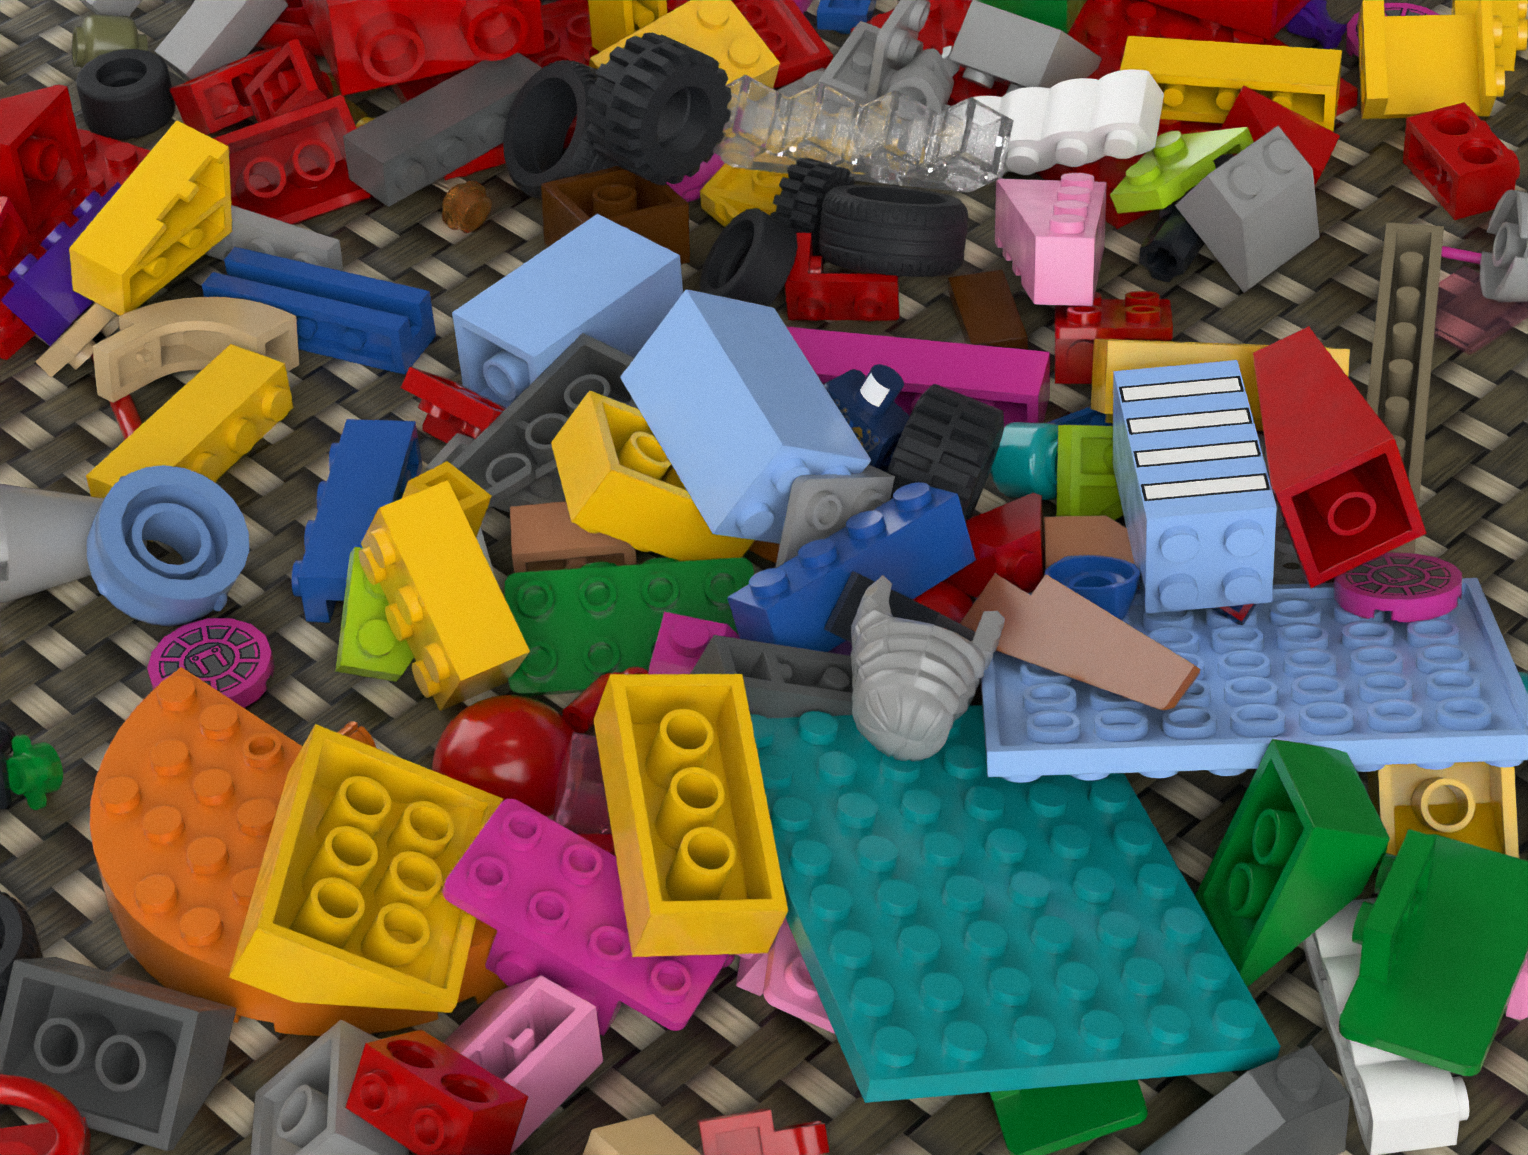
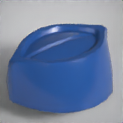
M1098 555L1067 556L1044 571L1046 575L1122 621L1134 601L1140 579V570L1135 564L1123 559Z

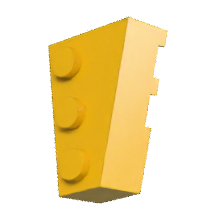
M176 120L70 246L73 291L121 316L137 309L232 232L229 147Z

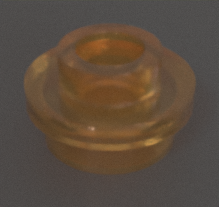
M474 180L452 187L443 199V223L452 230L460 229L464 233H470L480 227L488 217L492 207L491 199L486 196L485 187Z

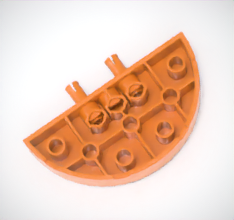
M182 667L163 680L134 709L119 728L105 752L97 772L90 801V832L98 870L110 912L131 954L165 988L235 1007L236 1012L233 1022L238 1023L242 1016L271 1022L274 1024L275 1032L321 1037L339 1020H343L368 1034L395 1031L438 1020V1012L296 1003L229 978L287 774L303 746ZM350 721L337 732L376 748L369 732L363 726L358 728V724L355 721ZM477 918L457 1003L474 997L476 1003L479 1004L486 1001L496 991L509 987L497 974L485 967L497 930Z

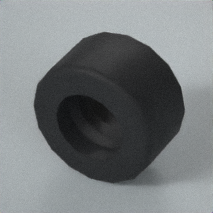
M138 49L115 50L94 58L86 63L78 73L77 90L84 121L89 129L98 135L118 140L142 137L154 133L165 126L174 115L175 101L170 92L172 84L168 66L160 56L152 52Z

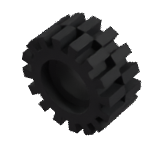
M807 157L805 159L799 158L796 160V165L791 164L787 169L788 178L782 177L779 183L782 189L781 194H775L773 204L777 205L776 212L771 213L770 216L790 227L795 233H811L813 256H822L819 252L818 242L824 196L834 187L854 185L855 182L854 178L850 176L851 172L848 169Z

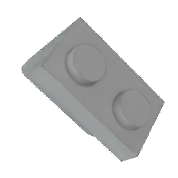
M901 0L882 28L860 21L818 80L816 96L874 118L885 102V94L893 74L908 65L923 50V42L917 40L918 33L922 30L927 20L931 3L926 0Z
M868 464L860 474L801 475L797 477L790 491L775 568L797 556L798 550L803 545L811 541L825 539L844 528L846 521L850 517L864 511L874 510L889 501L895 476Z

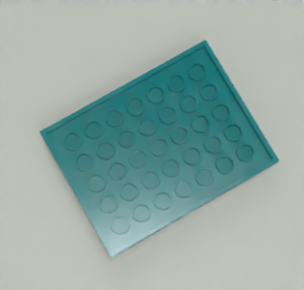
M982 705L967 707V711L953 722V727L949 730L948 738L941 750L935 755L919 761L896 760L893 756L888 757L877 750L858 731L853 715L831 716L825 712L810 711L802 714L800 717L766 718L761 715L750 714L788 906V913L785 918L865 1103L1251 1070L1277 1059L1281 1045L1124 773H1110L1107 777L1099 780H1080L1071 775H1041L1040 778L1034 781L1024 783L1007 781L1002 777H988Z

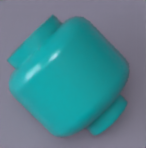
M1013 422L1004 427L1002 439L990 470L992 480L999 492L1013 499H1019L1031 493L1042 495V500L1057 498L1058 425L1052 423Z

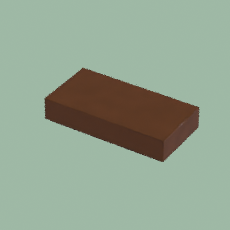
M1003 269L948 277V293L966 344L1028 350V336Z

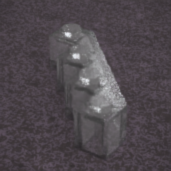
M747 75L725 85L731 88L732 99L727 104V109L731 110L729 122L725 123L722 131L725 133L721 144L717 142L713 152L721 156V160L732 167L788 174L787 169L791 164L796 165L797 159H805L807 157L848 169L854 181L966 193L999 180L1003 175L1014 120L972 97L938 113L897 90H893L862 105L821 82L790 98Z

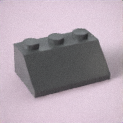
M58 957L17 959L13 963L0 1020V1074L34 1079L60 1091L77 1107L81 1116L86 1117L88 1127L165 1151L174 1150L221 1077L236 1008Z

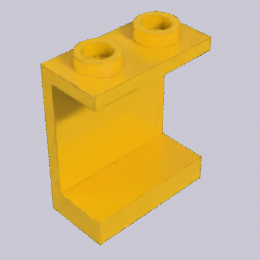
M1362 0L1357 21L1362 119L1406 118L1463 102L1477 116H1490L1496 97H1503L1505 91L1504 66L1495 65L1494 48H1500L1502 44L1501 16H1493L1492 0H1480L1475 14L1385 16L1384 0Z

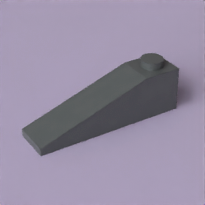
M582 333L451 464L492 495L487 509L491 508L557 468L551 442L589 390L638 409L620 378L634 358Z

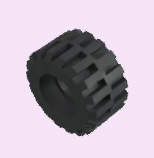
M644 33L642 38L633 36L626 40L624 48L617 46L609 54V62L606 65L602 63L596 72L598 79L595 85H590L587 96L591 98L590 105L585 108V119L591 122L586 129L588 139L595 142L594 150L598 155L604 157L605 160L655 184L665 185L666 182L677 184L682 182L685 175L692 177L699 172L700 164L703 161L708 163L714 155L713 149L717 142L720 144L725 135L722 131L725 123L729 122L731 110L727 109V104L732 99L731 88L725 86L728 76L725 70L719 68V62L713 57L662 34Z
M933 384L917 401L889 464L887 473L895 476L890 500L893 498V493L900 487L911 483L923 482L927 483L930 487L957 493L965 520L970 519L981 496L1004 431L1003 410Z

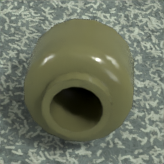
M89 15L84 19L81 27H74L72 62L74 67H81L82 69L86 63L99 55L115 50L138 49L148 51L146 34H138L134 20L128 16Z

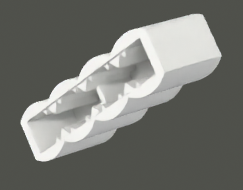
M1133 69L1116 71L1103 76L1099 80L1079 78L1060 82L1051 88H1021L1011 91L1003 97H971L960 101L954 107L944 158L960 179L974 183H982L998 178L1007 172L1030 175L1046 170L1055 164L1078 167L1097 161L1105 155L1119 159L1131 158L1155 148L1164 93L1149 71Z
M1377 898L1353 900L1305 939L1303 946L1311 977L1319 991L1325 1022L1336 1046L1341 1073L1348 1093L1353 1100L1355 1115L1365 1148L1369 1155H1381L1456 1145L1459 1121L1468 1120L1469 1117L1468 1094L1461 1076L1452 1077L1450 1071L1348 1040L1339 1032L1340 1015L1359 976L1362 945L1352 942L1354 924L1362 903L1366 901L1374 904Z

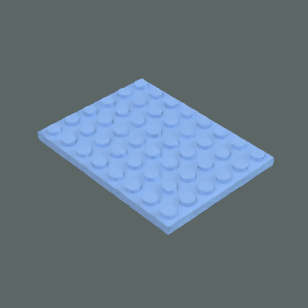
M1462 578L1461 599L1458 597V606L1451 612L1431 620L1415 622L1391 620V611L1375 610L1374 618L1370 619L1345 611L1334 599V583H1322L1313 588H1310L1307 583L1273 585L1272 602L1253 604L1243 621H1240L1219 607L1145 614L1140 589H1137L1134 601L1123 622L1201 669L1200 674L1187 693L1182 696L1174 708L1169 710H1159L998 651L994 652L988 669L984 671V677L980 678L988 777H1002L1007 781L1017 783L1031 782L1040 778L1041 775H1071L1080 780H1099L1107 777L1110 773L1139 772L1141 775L1150 778H1167L1177 774L1178 771L1208 770L1215 775L1235 776L1244 773L1247 769H1257L1272 739L1333 748L1346 752L1356 771L1361 772L1380 770L1389 764H1415L1421 768L1432 770L1449 768L1455 762H1485L1495 767H1514L1522 764L1524 760H1528V693L1478 578ZM1244 605L1228 607L1239 613Z

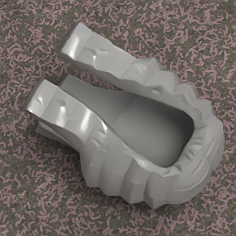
M882 575L865 591L851 625L852 715L858 731L877 750L888 757L893 756L896 760L919 761L929 758L941 750L946 743L949 730L953 727V722L967 711V707H969L980 683V678L984 677V671L988 669L993 654L998 647L1005 618L998 611H984L973 641H969L954 631L934 624L893 617L889 605L892 583Z

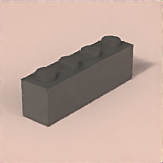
M520 53L513 54L503 60L481 61L343 136L349 179L389 207L489 152V150L504 142L506 121L517 94L524 84L542 67Z

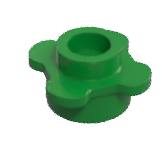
M17 735L12 739L13 756L6 761L10 789L17 795L23 794L27 798L31 809H43L47 804L46 794L56 792L62 785L63 768L56 750L50 744L41 742L32 745L27 735Z

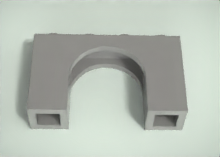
M142 0L80 1L96 15L129 17ZM195 0L186 14L156 48L155 52L179 76L189 81L247 56L286 9L288 4L284 0Z

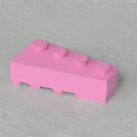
M1068 173L1061 176V181L996 179L995 244L998 248H1003V256L1006 261H1012L1014 274L1021 276V284L1034 304L1093 306L1105 245L1106 182H1094L1093 175Z

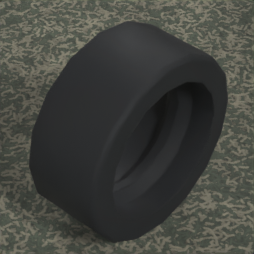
M758 208L746 209L732 219L711 247L703 265L700 278V292L769 306L786 283L794 265L798 248L796 233L787 225Z

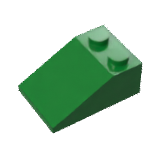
M1272 739L1195 895L1247 987L1360 895L1374 868L1382 862L1387 852L1390 837L1346 752L1333 748Z

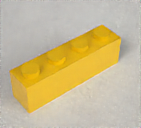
M1128 36L1120 71L1133 69L1149 71L1164 93L1160 119L1224 123L1244 85L1305 118L1334 131L1340 89L1342 50Z
M230 344L86 475L91 497L105 498L121 476L153 466L166 465L185 468L202 474L216 483L244 454L248 453L279 421L283 420L288 412L294 408L285 363Z

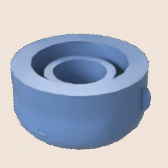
M166 465L145 467L121 476L104 498L87 537V562L92 579L97 585L99 592L115 608L131 618L161 626L184 625L203 618L213 610L221 611L227 603L228 593L245 567L249 553V532L244 516L234 499L221 486L204 475L185 468ZM143 540L159 541L171 546L182 556L185 563L174 565L157 560L147 551Z

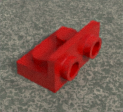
M409 367L401 385L402 389L421 398L418 408L428 413L422 425L423 431L445 443H448L457 433L476 439L506 409V407L451 379L413 367Z

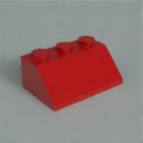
M338 95L213 138L229 147L231 205L296 225L374 197L349 179L343 136L357 128L344 96Z

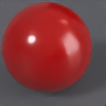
M501 695L486 698L468 706L448 724L434 751L432 771L503 798V801L506 799L518 800L542 815L549 817L567 805L579 791L585 777L586 763L583 749L576 733L557 711L529 697Z

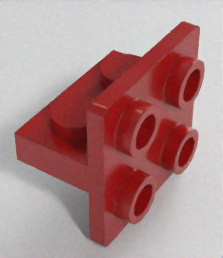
M1152 291L1128 292L1125 294V299H1102V295L1095 292L1093 306L1055 305V384H1092L1094 339L1172 341L1173 321L1170 300L1159 299L1160 295Z

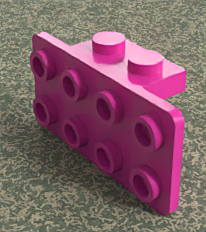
M506 799L501 802L446 878L442 890L443 896L448 902L497 930L485 964L486 969L497 974L509 987L538 976H543L596 1006L599 1034L602 1036L606 1034L615 1020L622 1002L667 1029L673 1031L683 1029L731 955L632 957L616 856L515 799Z

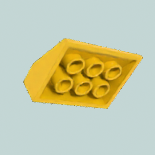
M315 724L287 774L229 978L296 1003L452 1013L458 1002L476 917L448 902L444 898L442 890L446 878L501 804L503 798Z

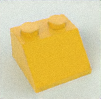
M1455 762L1449 768L1432 770L1421 768L1415 764H1389L1380 770L1367 772L1368 795L1390 837L1386 853L1397 856L1408 830L1411 829L1428 835L1444 836L1519 858L1514 767H1495L1485 762Z

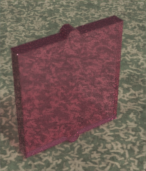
M1464 266L1439 282L1434 338L1439 337L1471 355L1528 318V302L1499 303L1496 300L1485 298L1482 294L1480 274Z

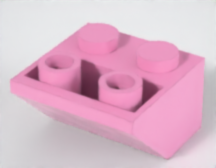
M538 976L496 991L443 1042L529 1096L511 1153L603 1063L596 1006L543 976Z

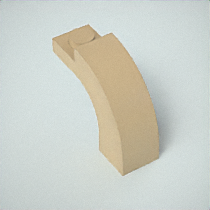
M230 297L182 298L135 309L118 317L120 332L92 346L97 395L113 403L163 376L182 371L202 370L230 344L283 362L286 365L287 372L299 366L296 316L267 304Z

